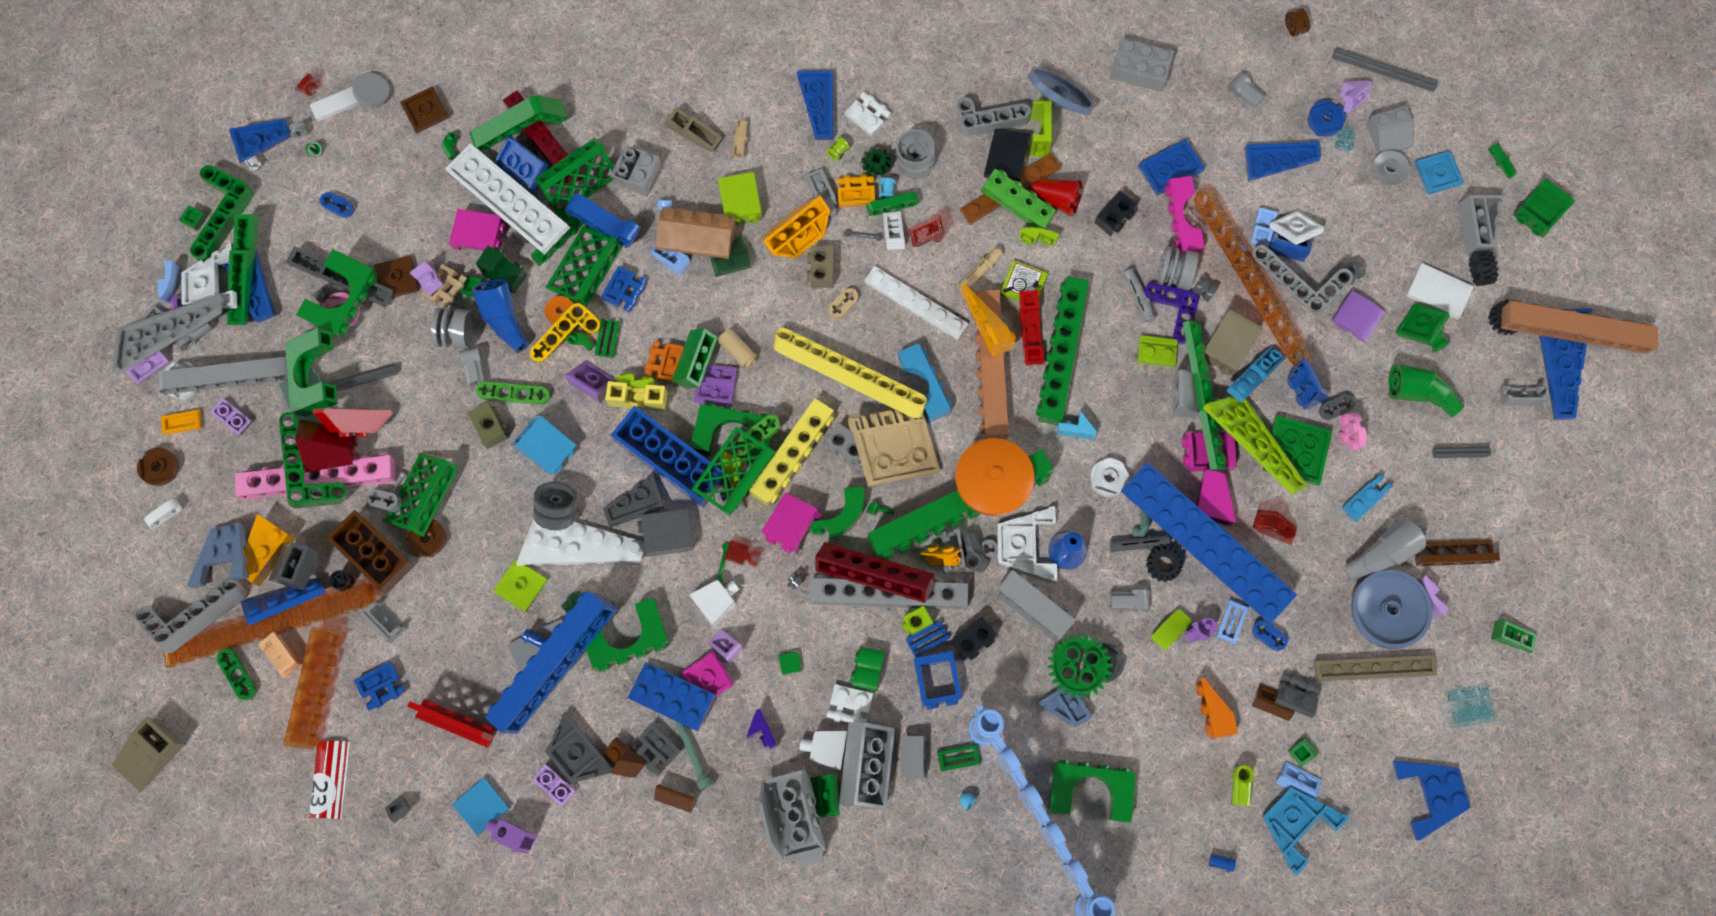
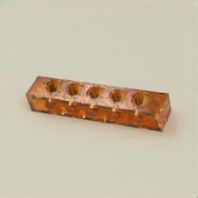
M311 626L283 743L285 746L313 750V747L318 743L319 736L317 730L318 726H321L323 722V714L321 713L323 706H326L328 701L326 692L332 683L331 671L337 662L335 653L337 647H340L342 640L340 632L336 630ZM327 645L326 652L321 654V647ZM322 664L321 672L316 673V667ZM317 684V691L312 693L311 687ZM312 703L313 709L310 713H307L306 708ZM307 723L308 730L303 733L302 726Z

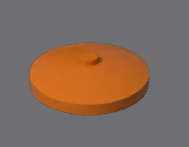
M988 438L972 444L964 451L956 467L955 482L960 497L971 509L988 516H1002L1016 511L1026 502L1034 485V469L1028 455L1018 445L1005 439Z

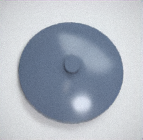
M1038 67L1032 68L1028 74L1030 82L1049 101H1052L1054 106H1060L1083 115H1089L1094 108L1092 100L1066 79Z
M1382 570L1369 575L1357 586L1351 600L1352 618L1358 631L1369 642L1382 648L1401 649L1413 645L1427 633L1431 625L1433 615L1431 599L1423 585L1405 572Z

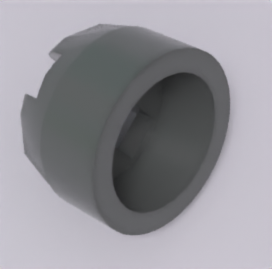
M323 286L312 296L318 302H325L323 296L329 299V292Z

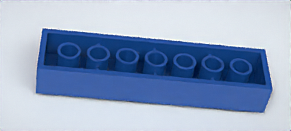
M587 591L580 595L576 606L567 611L563 622L554 627L550 638L541 643L537 654L528 659L524 670L516 674L511 686L505 688L498 702L490 706L488 709L489 713L485 718L501 733L518 734L618 609L601 594Z

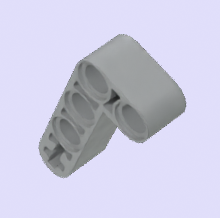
M963 97L957 103L956 112L961 132L966 136L992 132L995 129L1003 130L1024 126L1029 122L1031 109L1027 104L1020 103L976 112L973 101L968 97ZM1000 117H1007L1008 119L1003 120ZM988 120L990 123H984L983 121ZM970 123L973 126L968 127L965 124Z

